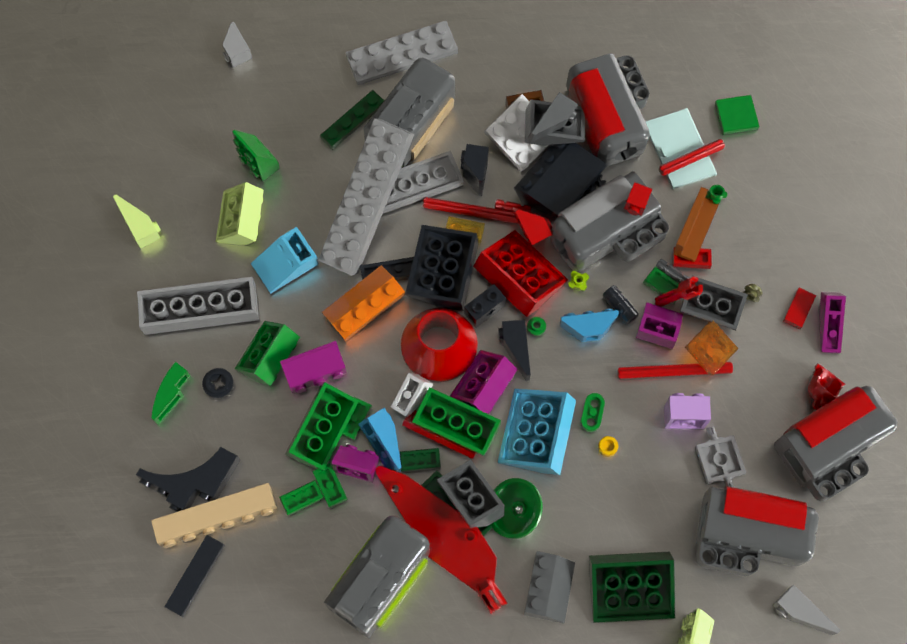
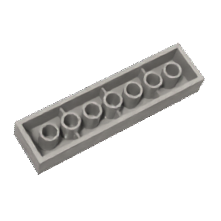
M374 118L318 261L351 276L359 273L360 265L364 261L414 133L382 119Z

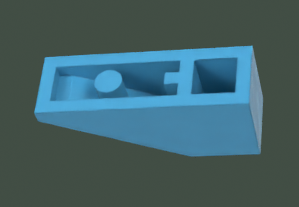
M383 408L360 422L359 426L384 467L396 471L401 468L395 424L390 414Z

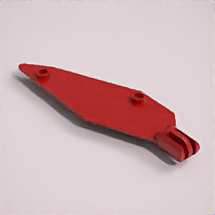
M378 466L375 472L405 522L411 526L410 528L416 529L429 540L430 554L428 557L476 591L490 614L500 609L502 605L508 604L495 583L497 557L479 528H470L456 509L407 475ZM395 485L399 487L398 492L395 491Z

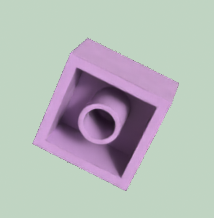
M675 393L669 396L664 405L665 429H704L711 420L710 396H704V394L697 393L692 396H684L683 393Z

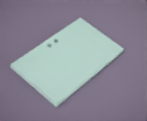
M687 108L646 121L650 139L662 165L704 146ZM707 156L667 174L672 189L711 176H716L717 172L710 157Z

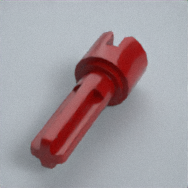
M691 277L680 282L678 288L655 297V305L662 307L681 298L689 300L702 294L703 285L699 284L696 286L695 283L698 281V278Z

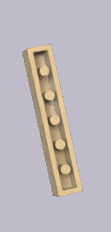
M269 483L151 520L157 544L168 548L176 545V542L184 540V542L191 541L196 538V535L202 533L203 535H209L214 533L215 529L221 527L223 529L235 526L234 523L242 521L246 523L254 520V517L258 515H271L274 513V510H277L271 486Z

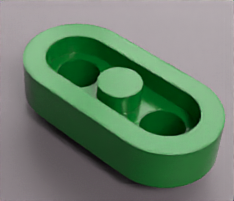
M598 393L588 395L584 403L581 426L587 432L597 431L601 424L605 400ZM591 402H596L598 406L592 407ZM592 420L594 425H588L587 421Z

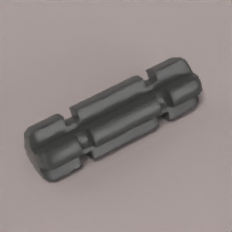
M660 259L656 264L659 270H663L666 275L675 281H679V283L690 278L685 274L682 275L681 271L671 264L668 265V262Z

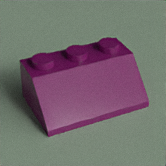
M336 341L280 361L292 393H302L308 387L313 385L315 387L320 386L329 379L333 378V380H336L347 373Z
M480 350L450 397L489 414L518 369L505 356Z

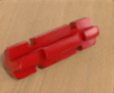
M497 199L495 202V209L512 211L511 208L516 207L531 212L530 205L524 204V206H521L520 203L504 202V200Z

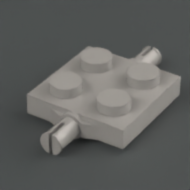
M709 427L706 430L710 440L695 446L706 483L724 482L725 486L734 487L732 479L746 474L734 435L725 438L717 437L715 427Z

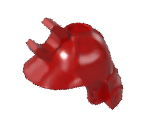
M819 363L815 365L813 377L808 385L810 397L814 399L812 407L816 410L821 405L824 406L837 398L840 390L846 385Z

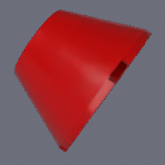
M446 308L428 309L417 314L409 321L401 338V351L406 365L413 373L420 375L428 381L446 382L458 378L471 366L477 353V336L471 323L460 313ZM436 327L449 329L457 338L450 347L442 350L426 346L421 339L428 330Z

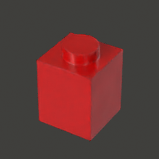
M634 182L624 209L632 215L642 216L652 189Z

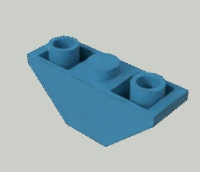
M605 309L598 313L587 311L581 315L568 313L561 317L560 327L581 342L601 340L617 320L619 312L618 310Z

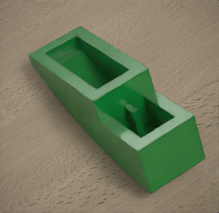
M177 362L172 365L165 375L155 397L151 418L157 425L163 421L184 396L179 389L190 378L188 371Z

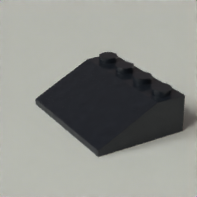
M577 143L553 144L518 182L514 190L521 203L530 205L558 218V214L578 201L607 167V164Z
M421 225L405 295L446 309L464 311L479 244L477 233Z

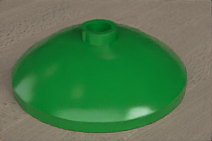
M521 478L507 479L494 489V492L504 504V516L493 522L491 526L495 532L503 537L518 539L527 536L536 528L541 519L543 503L538 489L531 482Z

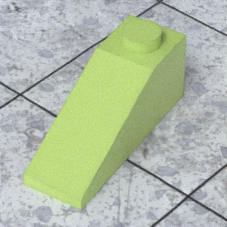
M118 195L113 196L140 249L161 239L158 234L161 230L156 221L152 222L147 214Z

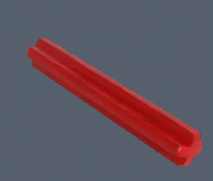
M718 139L660 165L659 172L662 176H665L724 149L725 144L722 139Z

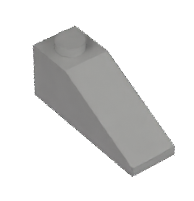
M794 585L789 587L773 604L776 608L775 611L782 618L786 617L790 621L830 635H835L841 631Z

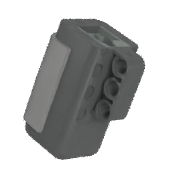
M632 171L624 177L619 175L558 214V218L552 224L551 232L553 235L550 236V240L571 270L583 271L613 250L622 260L631 261L665 239L669 225L661 215V206L652 193L642 216L632 215L624 209L634 182L646 186L635 172ZM659 228L663 231V233H658L655 231V229ZM640 238H645L648 242L643 243L640 241ZM624 248H630L633 252L628 253Z

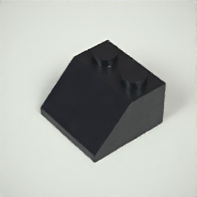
M467 144L466 151L462 150L460 169L463 170V177L478 196H482L488 166L489 147Z

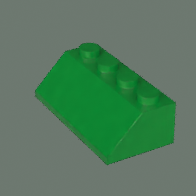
M326 382L321 384L285 455L302 464L324 471L359 400Z
M429 387L412 423L485 456L500 428L501 420Z

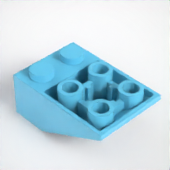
M295 227L280 236L251 265L271 294L319 265L316 254L299 229Z

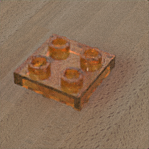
M713 320L709 321L685 346L686 350L710 376L714 375L739 349Z

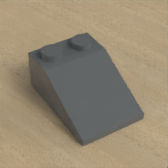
M530 100L525 111V143H529L527 142L529 136L552 102ZM577 106L575 109L577 114L572 122L567 121L564 127L529 144L553 145L584 142L585 115L582 107Z

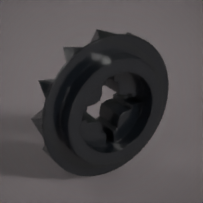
M214 368L205 374L202 387L205 393L213 399H222L224 396L229 395L233 388L234 380L227 370ZM221 377V382L224 385L219 386L216 390V386L212 382H218Z

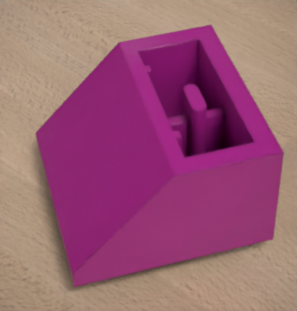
M646 302L636 338L673 349L682 324L683 313Z

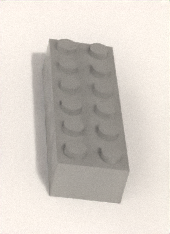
M253 277L137 291L139 327L144 335L259 320L256 284Z

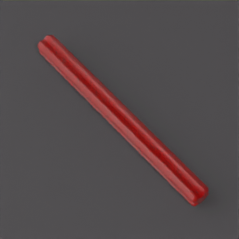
M425 197L423 201V207L428 209L519 224L512 211Z
M731 362L619 367L618 378L731 374L733 372V364Z

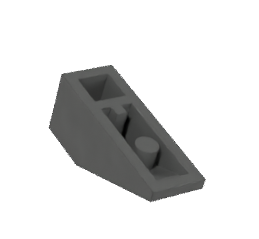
M559 92L532 131L527 142L532 143L564 127L567 121L572 122L577 114L575 109L578 104Z

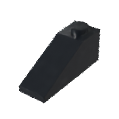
M525 320L502 321L501 328H498L499 340H503L504 348L524 379L530 381L531 373Z

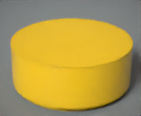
M605 436L600 440L598 450L603 456L611 457L618 450V442L611 436Z

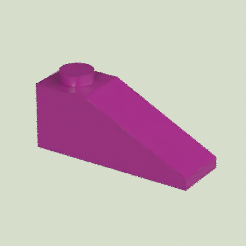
M821 292L819 308L821 352L841 353L846 296L841 293Z

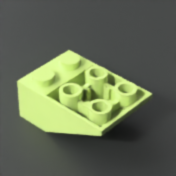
M699 608L690 612V614L686 615V618L683 617L680 629L683 630L681 638H678L677 644H709L714 619Z

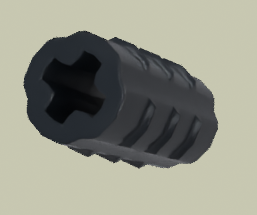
M616 285L611 286L603 293L602 296L607 301V304L613 308V311L618 310L619 318L626 325L639 316L637 310Z

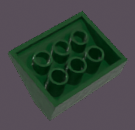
M670 551L589 556L593 623L675 619L674 558Z

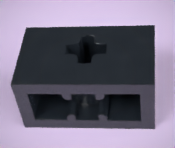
M493 284L464 306V315L477 328L505 306L506 297Z

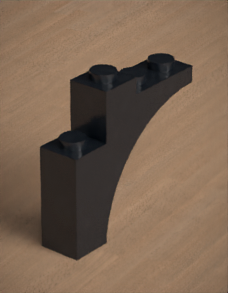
M220 447L208 461L193 470L180 474L162 475L140 468L136 476L141 479L139 483L148 488L151 485L156 487V492L167 497L166 501L170 504L169 508L179 512L190 508L198 494L207 501L218 499L240 462V458L238 455Z

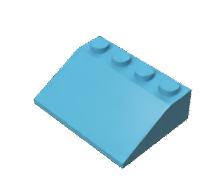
M514 389L498 463L544 474L560 475L576 400L567 392Z

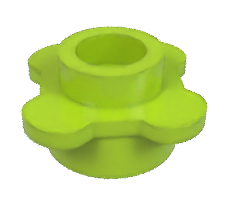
M572 271L570 274L571 281L568 283L569 287L581 291L586 290V281L589 279V275Z

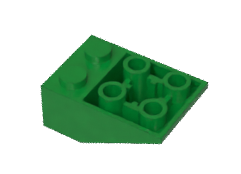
M237 130L232 131L234 136L233 142L237 146L235 149L240 155L238 158L244 165L247 164L251 168L250 172L255 178L259 177L262 181H265L280 169L278 160L255 135Z

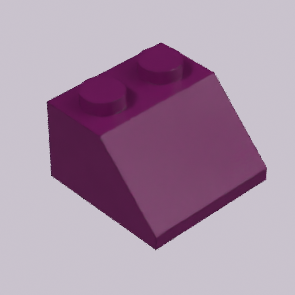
M348 444L346 447L340 445L332 460V466L336 473L372 483L376 474L375 469L379 464V456L371 450L359 451L357 447Z

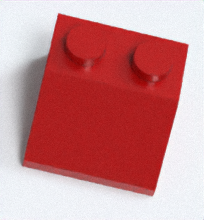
M516 207L511 208L527 241L531 245L553 235L550 231L552 230V225L546 217L544 218L538 214Z

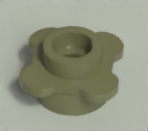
M756 284L746 285L743 293L748 294L747 300L759 302V297L763 294L761 288Z

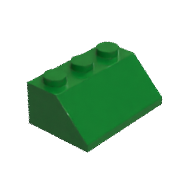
M264 321L236 365L235 370L261 384L271 386L282 368L280 361L288 358L291 351L297 346L300 336L285 324Z

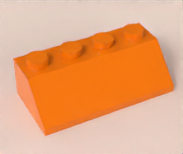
M381 265L322 311V314L346 342L405 296V291Z

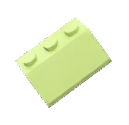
M244 182L223 191L216 235L217 243L247 245L256 242L258 224L261 218V205L263 203V189Z

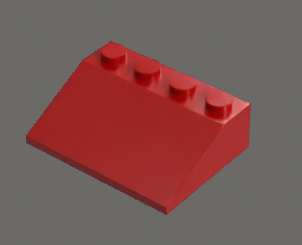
M516 230L483 250L473 265L492 285L495 284L501 293L526 317L538 310L569 280Z

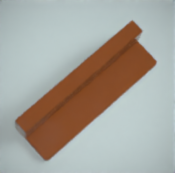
M703 187L700 188L674 250V255L695 262L719 206V204H714L713 200L706 198L708 189Z

